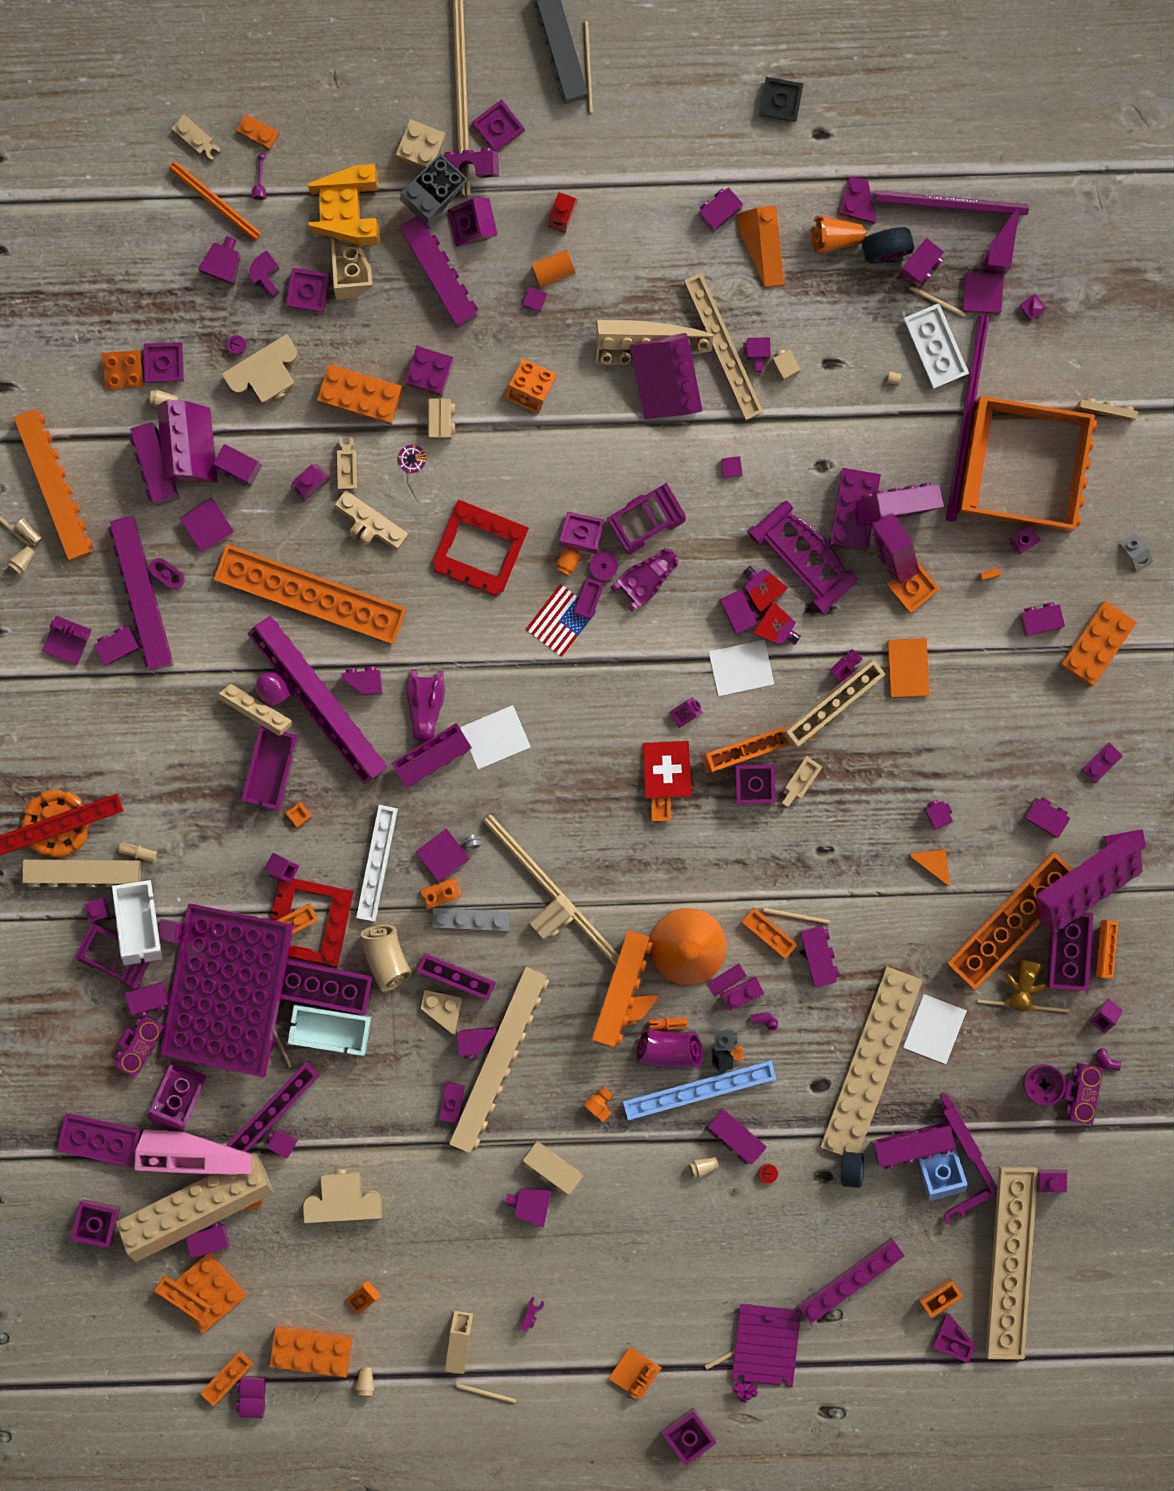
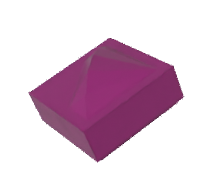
M1033 294L1019 305L1030 321L1046 310V307L1036 294Z

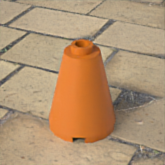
M821 215L815 216L813 219L816 225L811 229V240L813 249H817L816 254H824L861 244L862 240L866 237V229L861 224Z

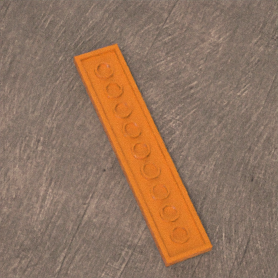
M226 544L214 577L215 581L393 645L396 642L407 611L405 607Z

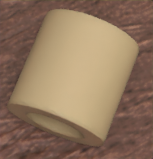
M889 372L887 383L899 386L901 374Z

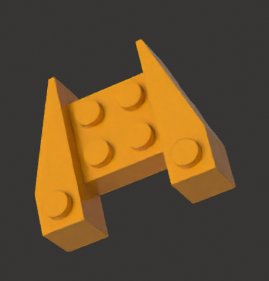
M375 164L355 165L308 183L311 195L319 194L320 222H308L312 234L324 237L329 236L340 241L353 242L359 246L380 245L377 219H360L359 192L378 191V172Z

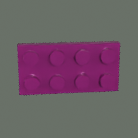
M65 1113L57 1151L132 1168L135 1161V1150L138 1146L142 1129Z

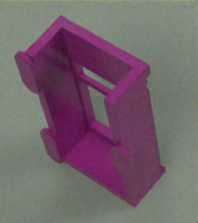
M665 483L645 496L640 495L627 503L626 507L607 517V521L626 553L632 554L644 547L646 540L667 528L673 530L686 521V515L668 484ZM651 497H654L667 519L660 526H658L648 509V504L645 503ZM642 504L643 509L647 511L656 528L630 542L616 518Z
M96 922L92 923L75 958L91 968H97L120 980L122 984L133 990L139 989V983L151 961L145 962L144 959H141V963L129 964L124 974L121 975L113 971L121 957V950L111 969L88 958L85 954L97 931L119 942L118 932L115 933Z

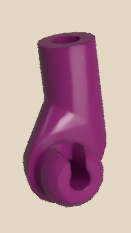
M765 1012L751 1015L752 1024L763 1023L768 1030H777L778 1021L770 1013Z

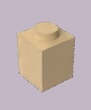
M783 349L774 354L775 358H773L772 362L782 381L800 373L801 369L791 350L785 352Z

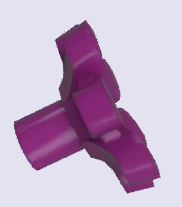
M736 1382V1386H733V1391L737 1393V1398L743 1403L751 1400L752 1397H756L758 1394L757 1387L755 1385L750 1386L751 1382H744V1384Z

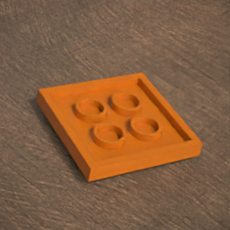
M212 1253L203 1256L176 1280L177 1283L212 1306L202 1323L187 1315L202 1334L247 1296Z

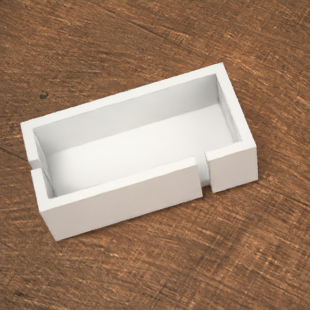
M151 880L112 886L123 965L141 963V959H144L145 962L161 960L162 954Z

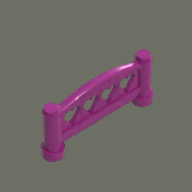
M786 500L781 502L756 526L752 525L747 530V533L758 545L766 540L817 596L811 602L822 615H825L830 611L829 607L856 584L858 578L852 571L849 573L845 572L839 558L827 541L809 524L793 515L791 512L793 507ZM785 523H790L792 528L797 530L796 536L781 538ZM798 537H803L805 542L810 544L809 550L794 552ZM811 551H816L818 557L823 558L821 565L807 567ZM824 565H829L831 571L836 573L834 579L820 581Z

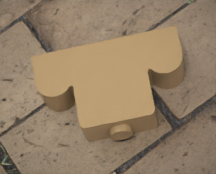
M288 334L225 371L222 375L234 393L238 395L245 394L251 385L261 402L267 404L274 399L280 400L286 396L285 392L295 387V382L284 365L294 364L299 358V353Z
M336 1169L335 1173H324L321 1177L322 1198L317 1194L310 1195L305 1200L303 1206L304 1223L379 1219L383 1216L380 1194L376 1191H368L365 1195H362L361 1173L359 1171L347 1172L346 1169Z

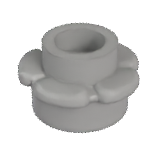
M475 834L465 837L466 840L463 842L466 850H473L481 846V838Z

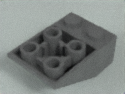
M440 153L400 193V201L429 226L466 184L468 178Z

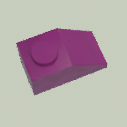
M160 919V922H157L159 939L175 943L181 942L185 922Z

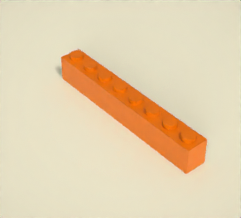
M33 409L14 416L68 560L74 561L92 554L91 548H94L90 537H86L85 530H87L84 520H80L78 512H80L79 506L76 501L73 502L71 497L73 494L72 488L69 483L66 484L64 479L66 472L63 466L58 464L57 459L60 457L56 448H52L50 443L53 439L50 431L45 430L44 423H46L43 413Z

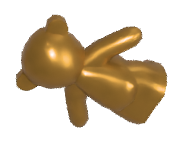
M1020 959L1018 981L1010 973H1005V979L1016 990L1011 998L1005 1001L1007 1006H1011L1019 1012H1034L1035 1008L1032 1005L1031 995L1042 992L1049 986L1047 983L1034 986L1043 965Z

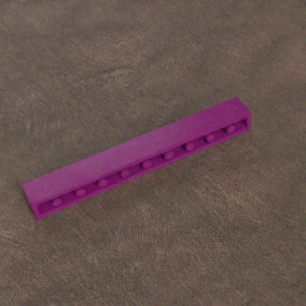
M271 615L256 624L247 633L275 671L284 679L289 689L360 781L366 785L387 768L384 760L377 754L372 744L363 736L361 730L353 723L337 699L329 692L324 682L314 672V669L309 666L302 654L295 648L290 638L279 627V624Z

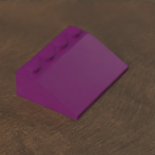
M686 333L630 345L644 419L683 416L703 411L689 338Z
M167 399L157 406L164 481L217 483L216 466L213 464L216 459L210 408L185 400Z

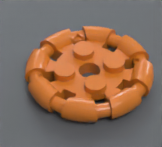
M60 789L43 791L40 796L33 797L25 807L24 819L21 820V827L35 823L31 822L32 815L38 816V822L83 806V801L69 791L62 792ZM59 799L65 800L64 806L58 805ZM46 801L49 806L42 808L41 803ZM91 824L82 826L79 833L74 832V829L29 846L42 856L49 855L52 858L67 857L71 855V852L74 850L78 851L84 845L88 838L87 832ZM69 838L71 844L66 846L64 841ZM48 843H55L54 848H48Z

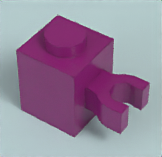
M770 337L747 338L746 343H743V355H747V360H755V373L763 372V359H770L771 357Z

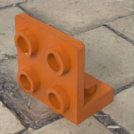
M522 359L508 385L504 399L539 415L557 374Z

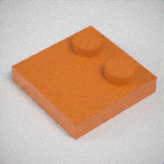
M918 561V574L899 584L897 579H892L886 584L910 614L940 590Z

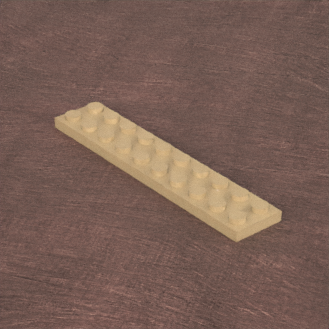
M886 966L821 1142V1148L843 1155L845 1152L860 1153L920 990L922 979Z
M999 1166L985 1355L987 1359L1025 1358L1038 1168Z

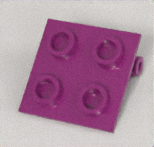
M56 616L50 624L51 629L42 651L78 665L92 630Z

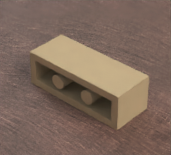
M537 1140L523 1158L524 1166L531 1172L536 1170L541 1174L539 1177L548 1184L551 1181L556 1185L555 1189L563 1195L565 1193L570 1195L583 1177L581 1172Z

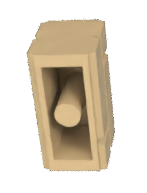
M428 399V439H451V434H455V423H452V415H455V404H452L451 399Z
M559 895L529 923L543 939H546L548 936L553 938L560 931L558 929L560 925L566 926L574 919L572 915L575 913V910L562 895Z

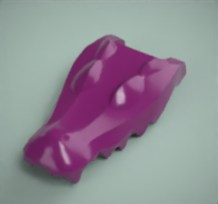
M664 548L654 557H650L630 567L610 588L614 592L619 588L622 589L633 602L628 607L633 612L654 597L669 573L679 564L678 557L672 550Z
M411 669L407 685V700L412 720V735L416 740L428 741L434 737L435 724L444 702V671H437V678L417 677V670Z

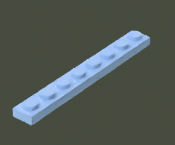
M769 1060L623 1101L627 1118L631 1120L776 1079L772 1061Z

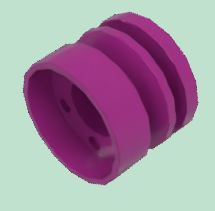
M1038 1064L1030 1068L1025 1074L1023 1087L1029 1099L1039 1105L1047 1106L1055 1104L1062 1098L1065 1093L1066 1082L1060 1070L1051 1065ZM1042 1079L1049 1083L1048 1086H1045V1089L1038 1085L1042 1082Z

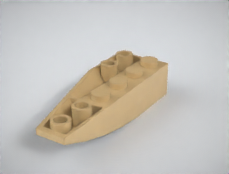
M597 320L596 365H633L630 350L631 344L681 333L687 334L692 355L711 352L713 334L697 329L657 322Z

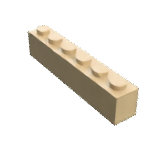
M875 660L866 661L781 731V733L792 747H799L886 674Z
M23 860V883H28V887H40V883H47V887H59V883H67V887H78V883H86V887H97V883H103L105 887H112L117 884L141 882V860Z

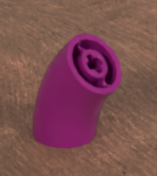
M646 1028L641 1034L636 1051V1062L638 1064L657 1068L700 1067L703 1059L702 1044L698 1034L694 1031L665 1032Z

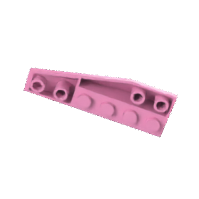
M145 1129L135 1150V1170L251 1174L252 1154L182 1131Z

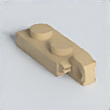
M806 756L783 791L786 797L781 804L788 808L793 800L798 802L822 766Z

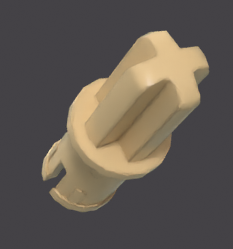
M121 842L118 848V852L121 854L135 857L136 860L139 858L155 863L158 851L142 848L141 845L135 846Z

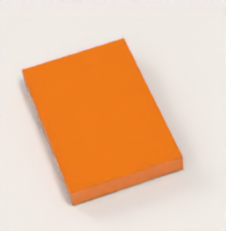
M927 638L888 640L890 696H929Z

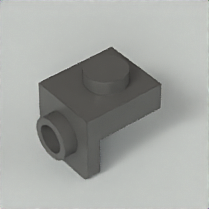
M733 1029L714 1032L715 1050H735L734 1045L738 1044L737 1033H734Z

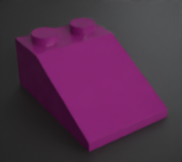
M1019 210L1014 211L989 249L985 250V253L982 254L981 265H984L983 271L1006 274L1010 270Z
M171 1061L147 1119L175 1131L184 1132L207 1076Z

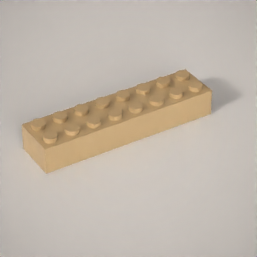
M253 1153L251 1174H211L116 1223L127 1254L135 1262H138L274 1194L262 1161Z

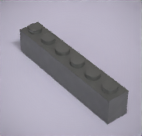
M532 0L534 8L539 9L540 15H537L539 25L543 26L545 33H542L545 45L549 44L550 51H548L550 63L554 62L556 69L553 70L555 80L559 81L561 88H558L560 98L565 99L566 104L588 98L587 88L561 0Z

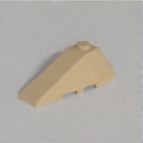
M331 237L333 282L336 300L356 298L373 287L371 267L359 245Z

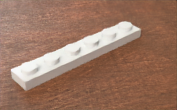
M378 806L356 918L376 921L398 808Z

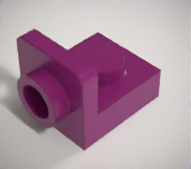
M691 697L669 713L680 728L702 714L703 711L701 710L700 703Z

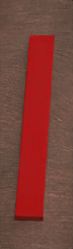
M113 794L0 835V856L124 812L119 794Z

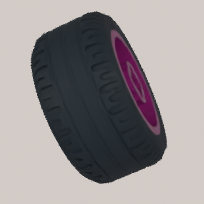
M907 227L879 231L866 236L862 240L864 256L869 263H880L897 259L912 253L914 250L912 234Z

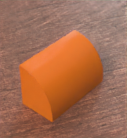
M567 249L531 264L540 288L576 274Z

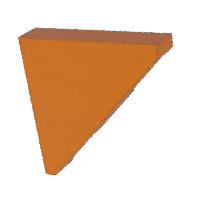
M946 849L910 854V857L946 885H950Z

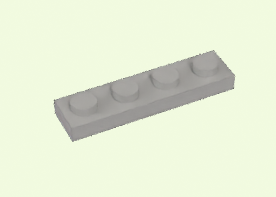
M433 908L432 927L509 931L510 912Z

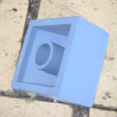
M956 1149L952 1150L949 1154L941 1155L939 1153L929 1159H919L923 1185L929 1201L966 1192L967 1182Z

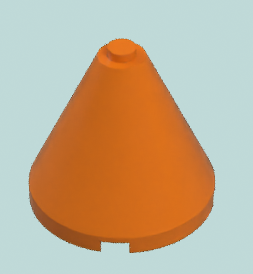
M693 908L678 909L664 916L655 926L650 943H653L650 954L657 970L668 980L681 985H695L710 979L718 972L726 956V938L719 923L706 912Z

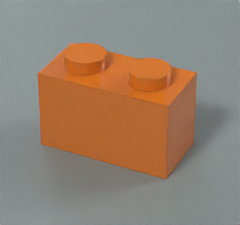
M948 1278L918 1299L932 1318L963 1298V1295L953 1280Z

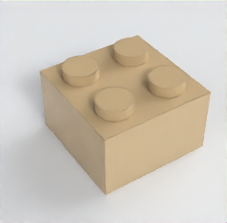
M410 119L396 153L397 160L424 170L441 153L447 139L446 133Z

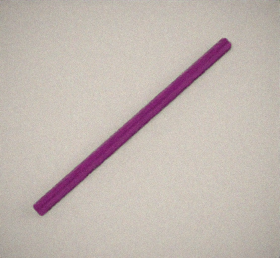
M980 315L978 318L946 514V521L949 522L957 520L989 323V316Z

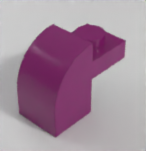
M266 250L252 262L250 278L255 287L263 283L260 287L266 295L270 293L275 297L279 294V291L268 277L280 268Z

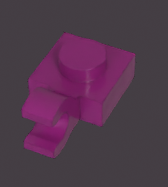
M853 649L847 653L846 659L842 657L829 670L840 683L855 671L853 667L863 659Z
M533 1296L529 1301V1307L520 1326V1329L526 1332L529 1327L533 1328L537 1319L534 1317L535 1312L540 1311L544 1306V1301H541L539 1306H534L533 1301L535 1297Z

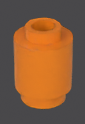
M564 548L556 563L558 565L556 570L570 576L581 558L578 554L579 550Z

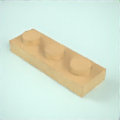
M1093 398L1081 400L1077 409L1130 421L1136 420L1138 411H1134V408L1131 406L1115 407V403H1096V399Z

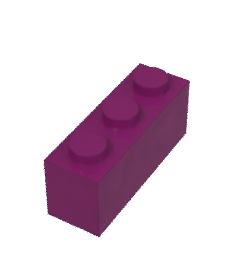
M821 925L801 930L800 935L813 986L816 988L836 983L837 977L840 976L837 966H833L832 959L835 958L833 948L828 947L827 940H830L828 929H824Z
M723 1108L708 1124L710 1128L708 1132L716 1139L720 1137L724 1140L723 1145L728 1150L732 1151L734 1149L739 1153L737 1157L745 1164L749 1162L752 1165L767 1148L764 1143Z

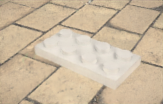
M939 303L903 319L933 389L969 374Z

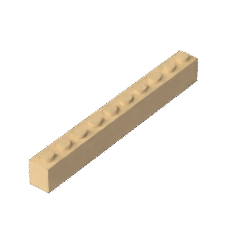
M528 966L525 967L449 1143L450 1145L471 1153L472 1149H477L480 1139L477 1138L479 1132L484 1133L488 1123L485 1121L487 1114H492L496 1105L492 1102L495 1096H500L503 1086L500 1085L503 1078L507 1079L511 1070L508 1068L510 1061H515L519 1052L515 1050L517 1044H522L526 1033L523 1030L526 1025L530 1026L534 1017L531 1015L533 1007L537 1009L541 998L538 997L541 990L545 991L549 980L546 979V974Z

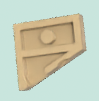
M425 990L421 1009L449 1032L455 1034L463 997Z

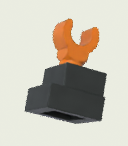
M737 1046L735 1050H731L729 1053L728 1050H715V1048H712V1065L719 1073L733 1069V1060H744L745 1058L741 1053L745 1052L742 1046Z

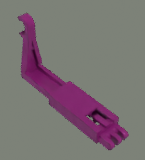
M942 1092L939 1097L944 1106L940 1109L971 1162H974L988 1187L987 1190L985 1188L945 1212L944 1220L951 1226L950 1215L960 1212L961 1217H965V1211L997 1195V1185L982 1161L981 1157L983 1155L950 1097Z

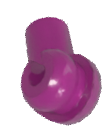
M1098 1049L1096 1059L1101 1067L1120 1071L1121 1061L1111 1060L1107 1055L1108 1051L1106 1049Z

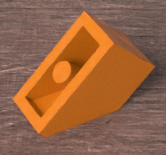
M658 994L633 996L635 1002L633 1008L628 1009L627 1016H629L627 1025L637 1024V1020H641L657 1001Z

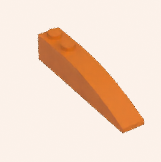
M787 726L700 755L706 774L791 745L781 733ZM815 732V733H814L811 737H809V738H812V737H814V736H817V733Z

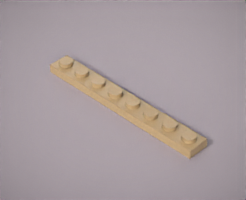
M702 272L685 279L684 283L706 332L713 334L712 346L745 420L762 414V407Z

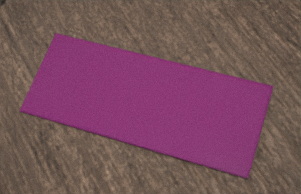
M738 963L707 983L713 995L717 996L747 975Z

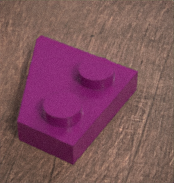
M850 176L839 214L875 224L876 216L869 182Z
M946 1313L932 1347L969 1363L976 1345L952 1316Z

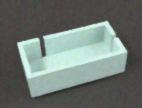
M295 1004L291 1023L297 1022V1024L290 1027L288 1044L344 1052L345 1047H347V1053L364 1056L367 1050L372 1016Z

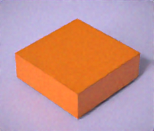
M996 568L979 573L980 581L1000 576V569Z
M301 801L285 813L296 828H299L312 817Z

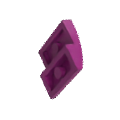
M212 497L180 517V520L201 552L234 532Z

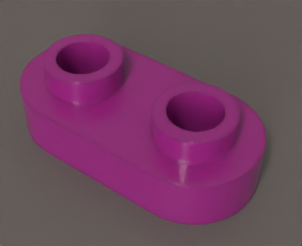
M156 558L150 563L149 570L151 574L168 587L179 589L184 585L185 577L183 573L164 559ZM158 565L163 566V570L161 572L157 571ZM174 576L179 578L177 583L172 582Z

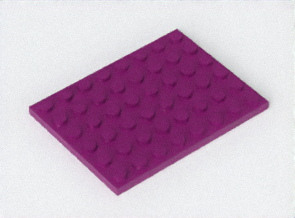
M188 903L160 1055L262 1078L266 1077L294 924Z

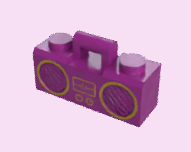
M144 1015L143 1018L139 1017L134 1027L137 1029L135 1031L126 1027L117 1043L125 1049L118 1052L115 1058L117 1061L115 1066L133 1077L138 1076L166 1025L148 1015ZM132 1034L134 1038L130 1045H128L126 1042Z
M1079 1062L1077 1066H1074L1072 1077L1075 1079L1074 1081H1065L1066 1088L1062 1099L1070 1101L1065 1110L1068 1120L1093 1125L1103 1073L1102 1067ZM1072 1086H1076L1074 1097H1071Z

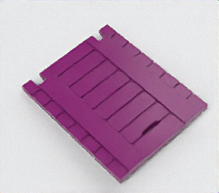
M740 1303L732 1381H738L740 1374L744 1375L743 1382L781 1386V1380L787 1379L786 1386L793 1387L801 1310Z

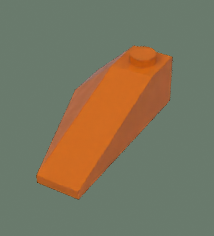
M776 205L757 207L737 213L739 234L755 264L764 287L784 285Z

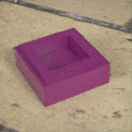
M529 287L523 306L541 312L547 293Z
M740 456L721 459L723 478L743 476Z

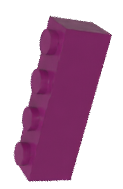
M456 723L392 762V765L405 787L408 788L417 784L424 777L432 775L442 766L448 765L455 758L466 754L472 747Z
M424 953L417 969L419 973L486 1000H489L496 983L492 979L428 953Z

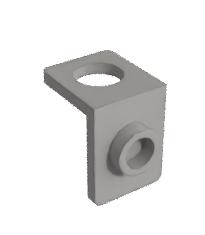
M1133 534L1120 542L1121 547L1132 559L1136 571L1153 562L1149 548L1137 534ZM1147 557L1143 563L1138 564L1140 558Z

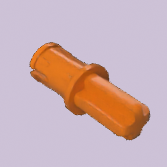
M667 1016L665 1019H649L650 1029L667 1030L670 1032L673 1029L688 1028L686 1017L669 1018Z

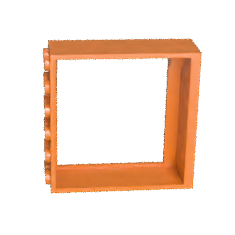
M980 396L975 403L958 514L1069 533L1075 530L1076 527H1079L1081 515H1078L1084 503V496L1081 495L1082 490L1087 485L1085 472L1090 467L1091 459L1088 458V453L1092 451L1094 444L1091 436L1097 426V421L1094 420L1095 415ZM993 411L1081 425L1065 523L977 508Z

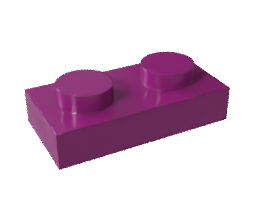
M1108 742L1081 770L1096 783L1123 755Z

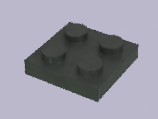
M766 77L759 116L797 122L804 83Z

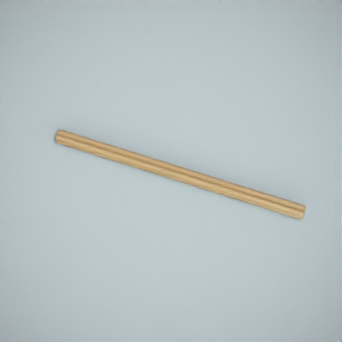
M453 0L458 153L460 154L463 150H469L463 0ZM469 165L463 170V175L468 178V181L460 190L462 197L470 196Z
M492 815L487 816L484 819V823L553 899H556L559 895L565 898L567 903L575 910V913L572 915L574 922L616 967L620 955Z

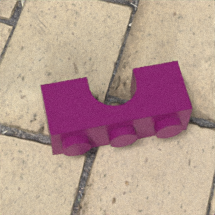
M482 148L480 152L463 150L460 154L445 152L443 155L462 174L466 166L474 164L475 175L479 178L499 177V156L492 148Z

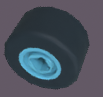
M845 1152L841 1165V1185L843 1187L860 1188L864 1174V1155L862 1153Z

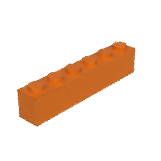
M630 930L627 931L592 1038L593 1043L616 1049L617 1045L620 1046L623 1039V1034H621L622 1028L627 1026L629 1020L627 1012L629 1008H633L635 1002L633 994L635 990L638 991L641 979L638 978L640 972L645 971L647 961L644 960L646 954H650L653 943H650L651 939L649 936Z

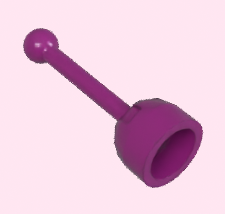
M260 153L258 155V185L252 188L251 198L265 200L266 189L261 185L265 155Z

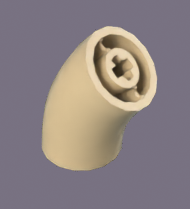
M376 925L368 927L360 933L367 963L382 992L397 988L411 977L412 971L405 960L399 944L397 930L394 926Z

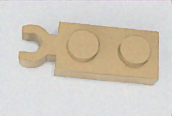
M184 114L171 128L199 154L206 151V155L210 160H215L211 156V151L216 150L218 153H221L218 146L211 145L213 139Z
M340 437L339 444L342 450L337 451L338 490L357 489V451L351 450L354 439L350 437V443L345 445L343 444V438Z

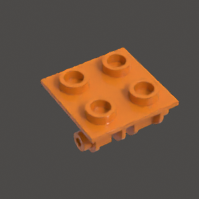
M139 350L101 353L106 390L144 387L141 366L142 354Z
M629 1347L608 1379L628 1391L633 1398L641 1400L662 1368L632 1347Z

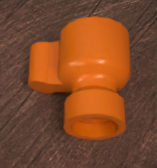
M602 1085L598 1090V1094L591 1095L583 1105L604 1123L611 1115L605 1102L610 1101L614 1095Z

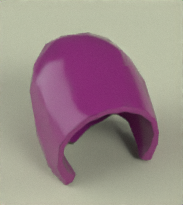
M262 673L257 679L256 693L259 699L268 707L275 706L292 694L289 686L278 673Z

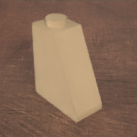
M454 1311L445 1367L447 1372L464 1374L473 1319L472 1313Z

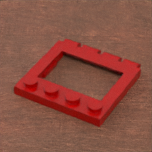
M458 499L432 562L435 564L433 572L446 577L448 570H450L449 578L463 584L466 577H468V586L481 591L485 584L487 585L485 593L497 597L500 591L504 592L529 527ZM460 521L513 542L510 550L507 552L499 577L446 556L453 544Z
M293 878L291 883L282 879L277 881L275 892L281 893L282 897L274 896L271 911L278 912V916L270 915V920L276 921L290 913L295 889L322 896H333L321 952L293 945L289 948L288 956L338 966L354 891Z

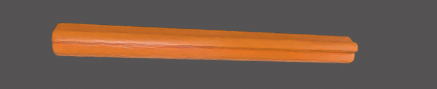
M175 161L170 165L169 170L250 238L256 241L261 236L259 230Z

